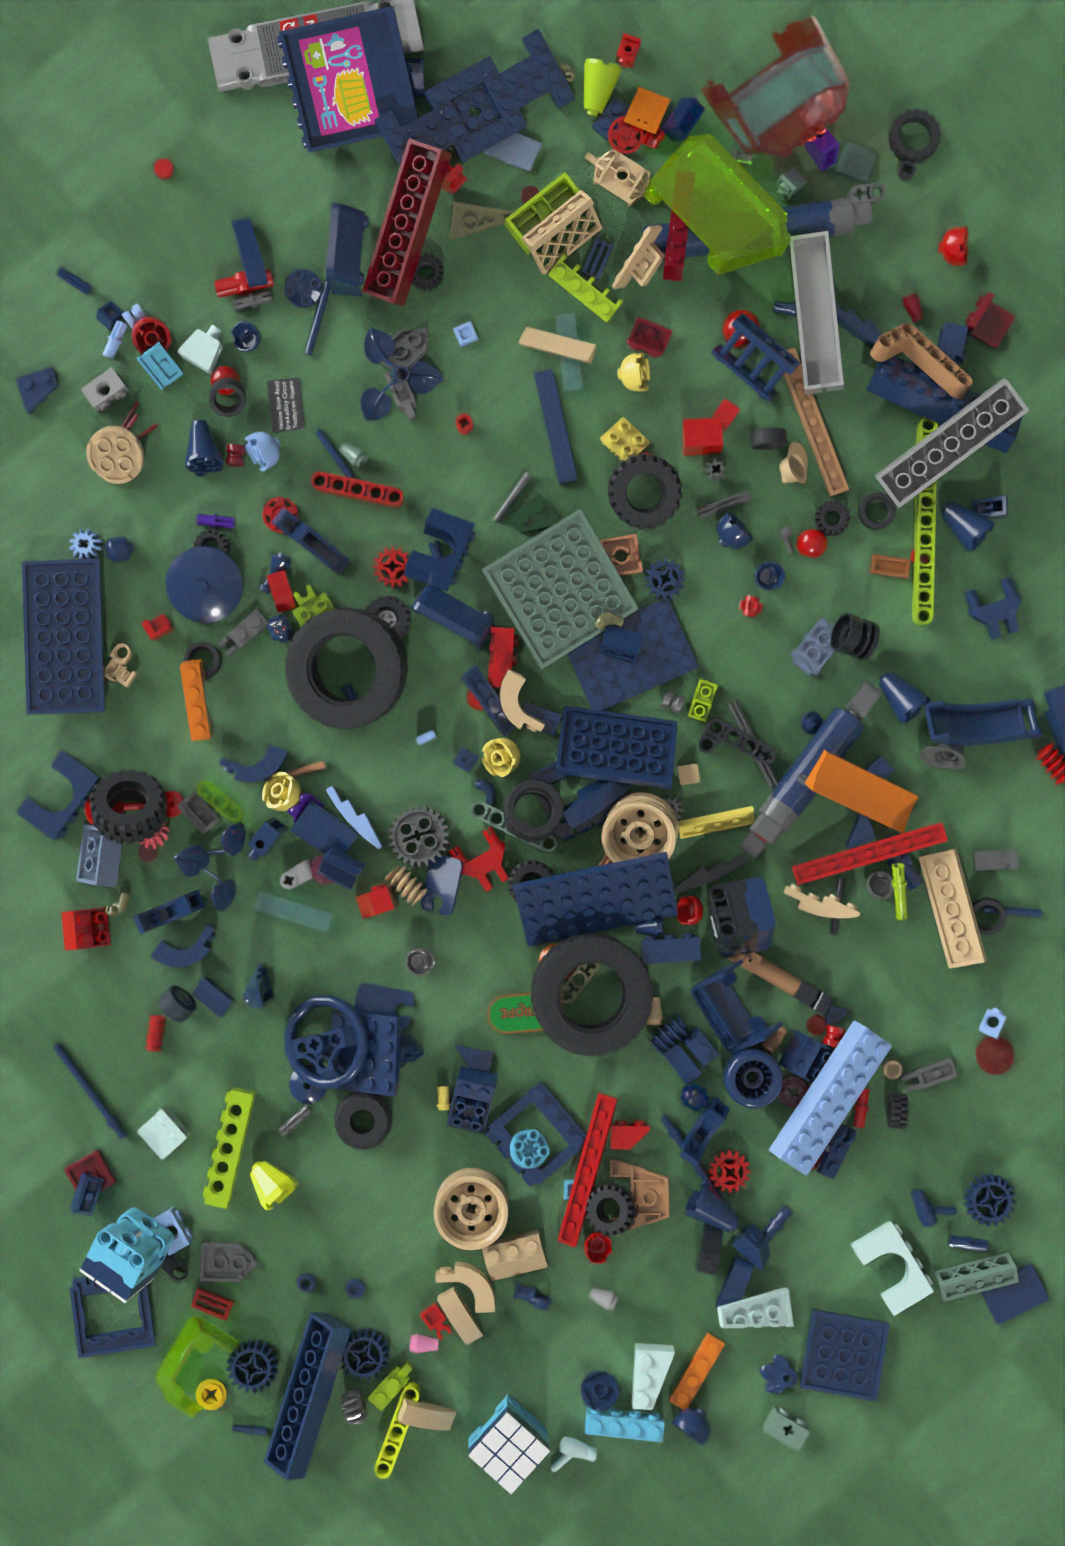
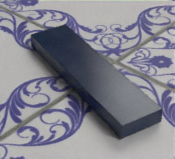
M477 665L472 666L460 676L502 736L505 737L516 728L505 715L500 697Z

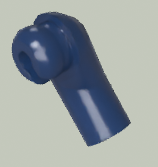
M478 779L475 782V787L486 793V803H496L494 785L487 779Z

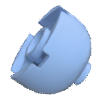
M256 432L245 438V440H248V444L245 445L248 455L254 465L258 462L261 466L258 468L260 471L264 472L278 462L281 445L277 438H273L266 432Z

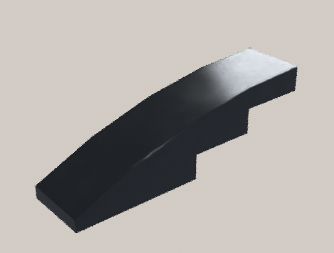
M740 854L729 864H726L724 860H720L709 870H706L701 865L673 888L674 892L677 893L710 883L730 873L748 859L744 854Z

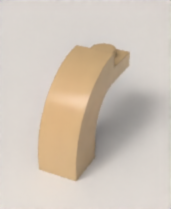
M509 668L500 690L503 711L510 722L517 728L521 729L522 725L526 723L528 729L534 732L537 730L541 732L545 722L525 712L519 704L518 694L526 677Z
M455 1262V1269L441 1267L440 1270H436V1283L460 1282L472 1290L475 1297V1313L495 1312L494 1289L488 1277L479 1268L465 1262Z

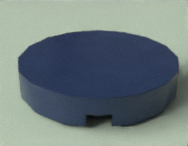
M598 1370L591 1372L584 1378L580 1394L582 1401L588 1408L593 1411L602 1412L614 1406L618 1399L619 1387L611 1374Z

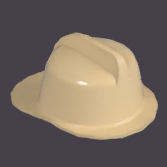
M798 442L790 444L787 457L780 463L779 467L783 483H794L797 481L805 483L807 480L808 457L804 447Z

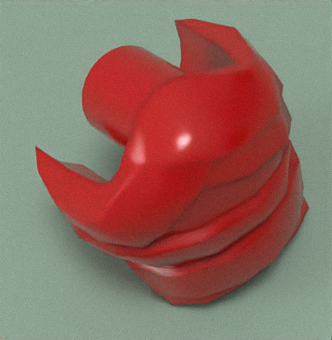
M659 126L656 134L649 131L645 132L642 144L657 149L666 135Z

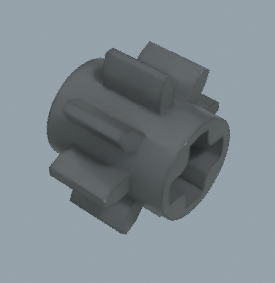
M714 458L712 464L706 463V467L709 469L704 470L703 474H708L707 481L713 479L717 483L719 478L725 479L726 476L723 472H726L728 468L723 467V460L716 462V458ZM717 467L719 471L713 474V469Z

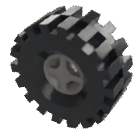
M386 595L385 597L380 596L376 600H372L371 604L366 606V611L383 618L390 624L391 628L393 627L399 639H405L407 633L410 632L412 620L411 614L404 602L394 596Z

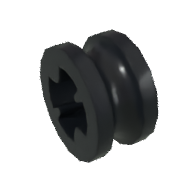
M903 161L897 170L898 177L901 180H910L916 171L915 164L912 161ZM904 167H906V169H910L909 174H907V172H903Z

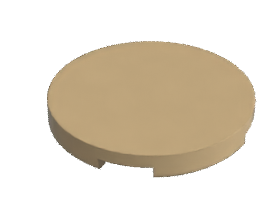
M120 426L104 427L91 437L87 445L86 454L91 469L101 478L105 479L106 482L113 484L129 482L143 468L145 460L143 446L139 439L126 428Z

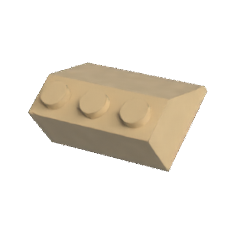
M539 1229L499 1238L489 1246L482 1248L491 1281L548 1267Z

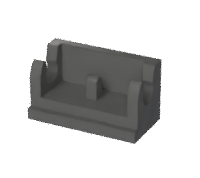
M196 791L192 792L178 805L179 809L202 834H205L220 820L219 816Z

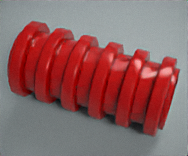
M161 1015L149 1016L151 1022L148 1023L150 1028L147 1030L149 1033L147 1034L148 1040H146L147 1046H145V1049L160 1052L162 1051L161 1045H163L161 1040L164 1039L162 1034L165 1033L163 1027L166 1026L164 1021L167 1018Z

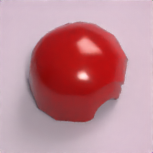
M220 366L213 371L210 383L213 385L214 382L222 378H232L240 382L241 377L235 368ZM224 388L217 393L220 395H230L235 391Z
M816 529L800 533L796 542L799 553L809 558L822 556L827 550L828 545L825 534Z
M694 896L680 898L677 904V920L680 924L684 925L697 924L702 919L704 912L702 901Z
M595 1232L585 1239L584 1253L589 1261L594 1264H602L607 1261V1257L612 1253V1241L608 1235H603L602 1232Z

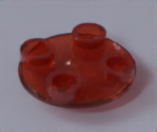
M988 1037L975 1049L979 1067L988 1074L999 1075L1005 1073L1014 1062V1049L1002 1037H998V1039Z

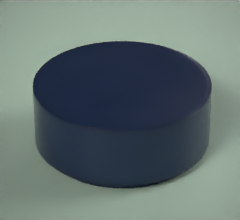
M359 1278L350 1279L345 1288L346 1294L352 1299L360 1298L365 1291L364 1282Z

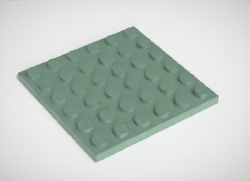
M581 509L481 569L540 669L545 668L604 631L605 628L598 629L595 625L600 615L611 612L625 618L638 610L637 605Z

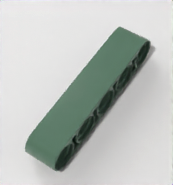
M481 801L473 803L471 814L475 818L516 837L505 825L504 812ZM479 804L485 808L484 814L480 816L474 812L475 806ZM494 813L502 815L501 823L494 824L491 817ZM519 820V821H520L521 823H523L524 825H526V826H528V827H533V826H531V825H529V824H527V823H525V822ZM552 835L548 836V838L554 841V846L551 849L544 848V840L526 842L545 852H552L557 847V840Z

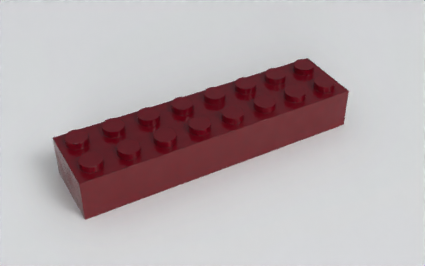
M410 138L408 139L362 292L393 304L405 306L452 156L451 153Z

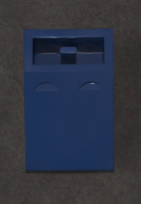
M796 1030L778 1064L813 1083L834 1050Z
M460 1066L447 1125L484 1134L498 1075Z

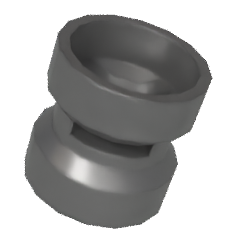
M668 689L661 707L669 708L678 715L686 697L675 695L674 691Z

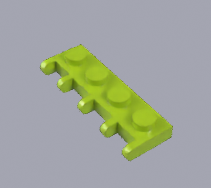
M564 253L548 276L608 323L622 305L623 300L619 299L614 304L606 297L610 292L608 288L601 293L592 286L596 279L592 276L587 282L577 274L581 267L577 264L572 270L564 263L567 255Z

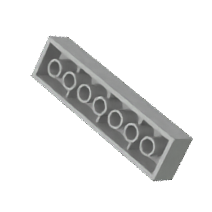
M1002 379L875 475V478L896 506L900 508L1030 410L1008 380Z

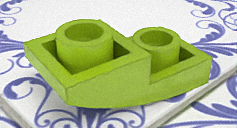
M699 679L687 715L688 717L706 722L718 684Z

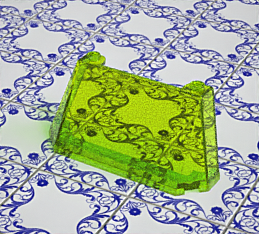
M711 134L688 136L649 181L643 193L647 201L653 205L659 204L663 199L710 249L707 256L708 264L718 275L781 256L791 241L790 233H787L786 229L787 213Z

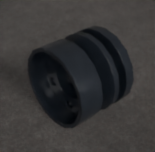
M843 613L837 619L830 637L831 648L833 651L849 654L853 658L867 660L874 653L878 645L880 627L874 621L861 619L859 616L851 613Z

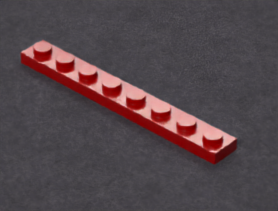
M939 822L792 866L797 885L946 842L948 839L943 823Z
M601 1092L597 1096L557 1239L558 1242L574 1248L577 1247L587 1212L585 1211V1206L589 1205L587 1199L591 1198L590 1194L593 1191L618 1098Z

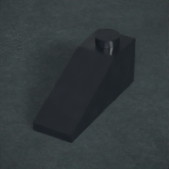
M706 1223L703 1224L695 1268L697 1272L716 1275L723 1230Z

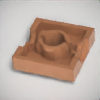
M637 534L599 540L619 576L643 573ZM617 551H624L626 554H630L623 562H619L615 558L611 559Z

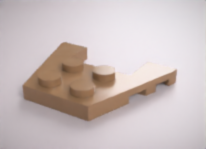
M615 1158L610 1159V1177L631 1178V1196L636 1198L634 1203L638 1205V1209H636L635 1213H638V1216L634 1218L636 1222L630 1226L629 1230L670 1217L669 1176ZM612 1216V1222H615L619 1216Z

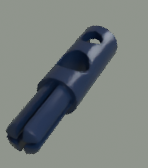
M233 1424L232 1431L266 1436L268 1427Z

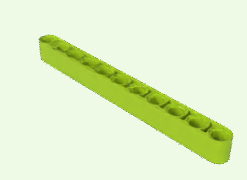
M924 417L917 425L916 444L937 429L938 423ZM923 423H929L931 430H926L923 427ZM937 480L930 487L925 488L915 496V560L913 564L912 620L917 626H924L933 619ZM922 498H926L929 501L928 507L922 504ZM921 517H926L929 520L928 526L921 523ZM921 536L927 537L928 545H924L921 542ZM921 555L928 557L927 564H923L920 561ZM920 574L927 576V583L921 582ZM920 593L926 594V602H922L919 599ZM920 612H924L926 614V621H921L919 619Z

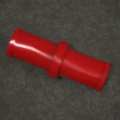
M864 1088L856 1101V1105H854V1127L865 1128L867 1111H869L870 1089Z

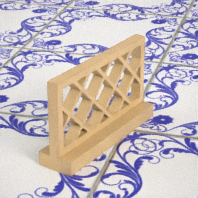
M582 190L522 237L524 244L528 246L543 275L555 266L564 253L569 256L603 228L593 208L592 198ZM588 209L586 217H581V214ZM573 221L571 229H567L566 226ZM579 221H584L582 229H577ZM589 222H594L595 226L587 230ZM558 233L556 241L551 240ZM564 233H569L567 241H562ZM575 233L580 234L578 240L572 242ZM544 244L542 252H536ZM549 245H554L552 253H547ZM560 245L565 246L564 251L557 254ZM545 257H549V263L543 266Z

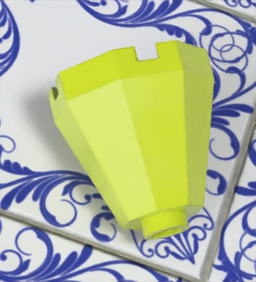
M258 1161L251 1167L252 1172L250 1176L260 1203L266 1211L274 1208L273 1203L277 1202L280 1204L295 1190L294 1186L299 1184L293 1176L267 1161Z

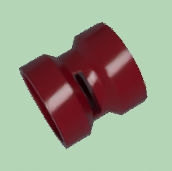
M228 444L226 448L228 457L225 459V464L232 467H244L245 460L243 455L246 453V447Z

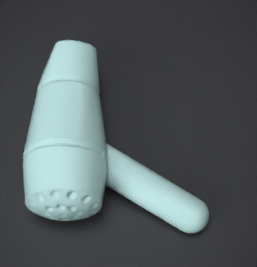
M564 1436L559 1445V1450L563 1455L551 1465L550 1469L552 1472H556L572 1457L595 1462L597 1448L575 1438Z

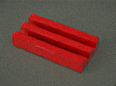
M198 1287L190 1307L227 1321L234 1301ZM201 1294V1295L206 1296V1297H208V1298H211V1299H214V1300L219 1301V1302H221V1303H224V1304L228 1305V1307L225 1306V1305H222V1304H220V1303H217V1302H215V1301H212V1300H209V1299H207V1298H204V1297H202V1296H199V1295ZM198 1300L226 1312L224 1314L196 1302Z

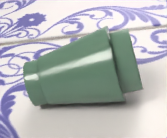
M346 442L339 449V452L354 467L362 468L368 460L366 451Z

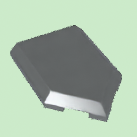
M421 327L416 330H409V328L400 329L392 337L395 343V352L386 359L396 364L397 367L405 366L409 370L428 352V327ZM382 360L381 363L392 371L393 368Z
M201 1242L200 1281L239 1282L259 1264L241 1243Z

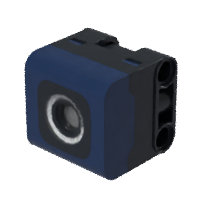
M757 877L713 886L709 894L708 918L718 955L723 958H729L769 949L772 945L776 922L764 880Z

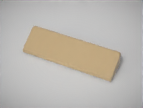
M526 327L518 344L524 347L592 364L597 347L595 344Z

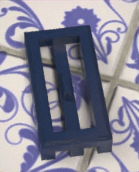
M596 237L582 274L590 278L593 276L596 278L595 280L599 281L614 244H608L607 241H601L600 238ZM600 245L601 247H600L599 252H598V254H597V256H596V259H595L594 264H593V266H592V268H591V271L588 272V271H587V270H588V267H589V265H590V263H591V260H592V258H593V256H594V253H595V251H596V249H597V246ZM604 248H608L597 275H595L594 272Z

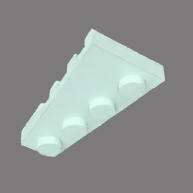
M785 1287L717 1307L719 1323L722 1328L794 1327L789 1289Z

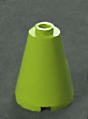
M599 59L585 60L584 110L587 111V115L597 117L598 114L603 113L621 74L622 68L611 62L606 64L603 63V60Z

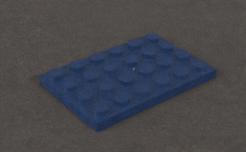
M668 598L628 615L624 618L622 626L619 627L643 634L636 662L600 654L599 650L604 631L567 653L591 709L601 711L699 668Z
M564 705L555 773L671 789L678 721Z

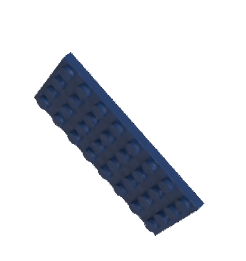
M101 560L22 561L26 715L106 712Z
M667 852L513 884L527 946L566 939L578 934L594 933L652 920L653 918L660 919L678 915Z

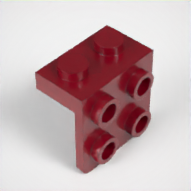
M988 291L984 297L982 295L979 297L975 304L977 307L975 312L971 311L965 322L967 323L966 327H968L967 333L988 346L997 348L1015 320V317L991 302L995 295Z
M638 316L626 343L633 350L640 351L642 349L647 351V355L653 358L662 357L673 330Z

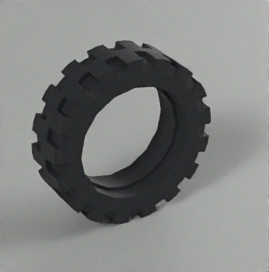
M906 110L904 114L901 113L895 119L890 128L888 137L890 150L894 151L895 157L901 158V161L908 160L914 164L915 162H924L925 159H929L940 143L941 130H939V122H936L935 117L929 115L926 110ZM910 122L923 125L930 135L929 144L921 150H911L905 147L899 137L901 127Z

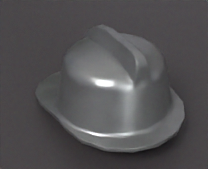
M940 744L937 747L924 748L920 752V759L932 767L961 770L966 765V760L963 756V746Z

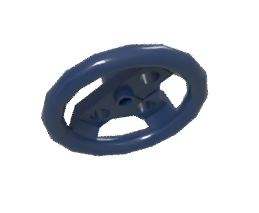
M315 995L301 1002L289 1016L284 1032L285 1053L292 1070L305 1083L319 1089H337L353 1081L364 1067L369 1051L368 1031L359 1012L348 1001L334 995ZM317 1007H332L339 1010L352 1024L296 1039L300 1021L307 1012ZM336 1034H338L341 1038L339 1044H337L335 1041ZM303 1042L306 1043V1052L302 1050ZM357 1044L353 1062L342 1073L338 1069L336 1058L342 1048ZM305 1057L315 1064L317 1074L312 1073L302 1063L300 1058ZM324 1057L328 1060V1067L323 1065Z

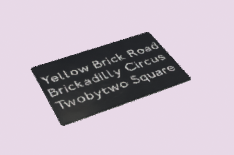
M300 378L267 381L272 432L305 429Z

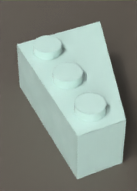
M635 1343L632 1386L633 1409L653 1410L675 1354L673 1345Z

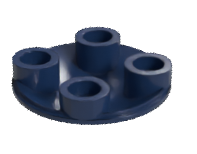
M296 269L288 276L284 286V293L289 302L294 306L307 308L316 304L320 299L322 283L314 272L306 269Z

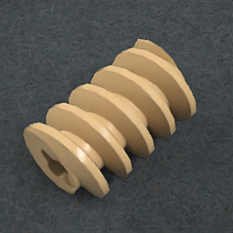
M398 865L387 875L385 880L392 879L390 885H397V892L403 890L401 897L408 896L406 902L414 901L413 906L426 894L428 889L421 890L422 883L415 884L417 877L410 879L409 877L412 872L405 873L406 866L400 868Z

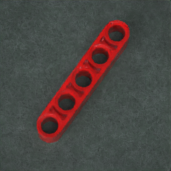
M316 472L311 477L313 487L322 493L392 508H399L404 503L402 491L395 487L325 472ZM319 478L325 479V483L322 486H317L316 481ZM337 482L344 483V487L341 490L334 489ZM356 486L363 487L360 494L353 493V489ZM374 490H380L381 496L378 498H373L372 492ZM393 494L400 495V499L397 502H392L390 497Z

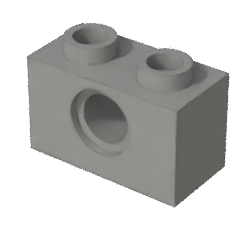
M110 368L81 388V391L93 408L99 412L107 410L116 399L124 398L129 389L117 372ZM105 388H110V392L107 395H102Z

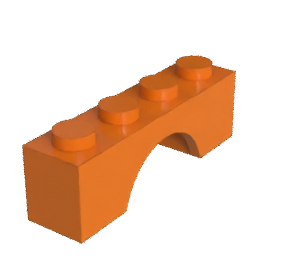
M203 659L183 661L180 664L191 741L211 739L214 731L212 718L206 703Z

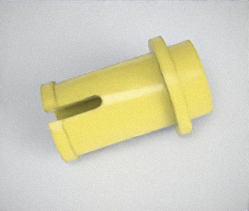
M438 1086V1104L436 1106L438 1110H450L452 1103L449 1102V1086Z

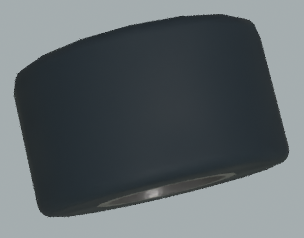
M176 985L170 986L158 1000L164 1014L179 1023L185 1022L197 1008L196 1002L190 993Z

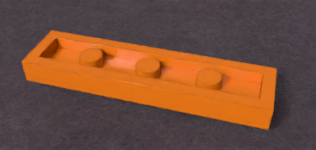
M709 1332L706 1334L670 1395L669 1401L681 1409L689 1407L725 1346L724 1341Z

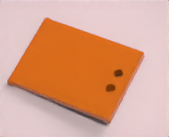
M638 87L624 122L656 134L671 99Z

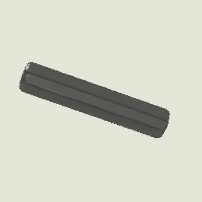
M745 491L699 507L697 509L698 517L704 518L750 502L752 500L751 493Z

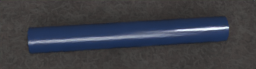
M321 429L315 433L344 475L348 478H353L354 474Z
M983 906V913L999 914L995 907ZM1004 907L1006 915L1042 917V910Z

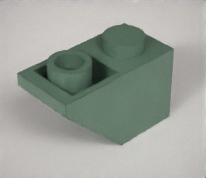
M792 168L780 176L775 188L776 195L780 200H785L789 203L804 189L807 181Z

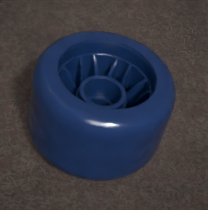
M747 1047L734 1052L727 1059L723 1068L722 1079L724 1087L730 1097L741 1106L754 1109L765 1107L778 1097L782 1089L783 1074L781 1067L775 1058L763 1049ZM754 1071L756 1073L755 1079L752 1081L747 1080V1074Z

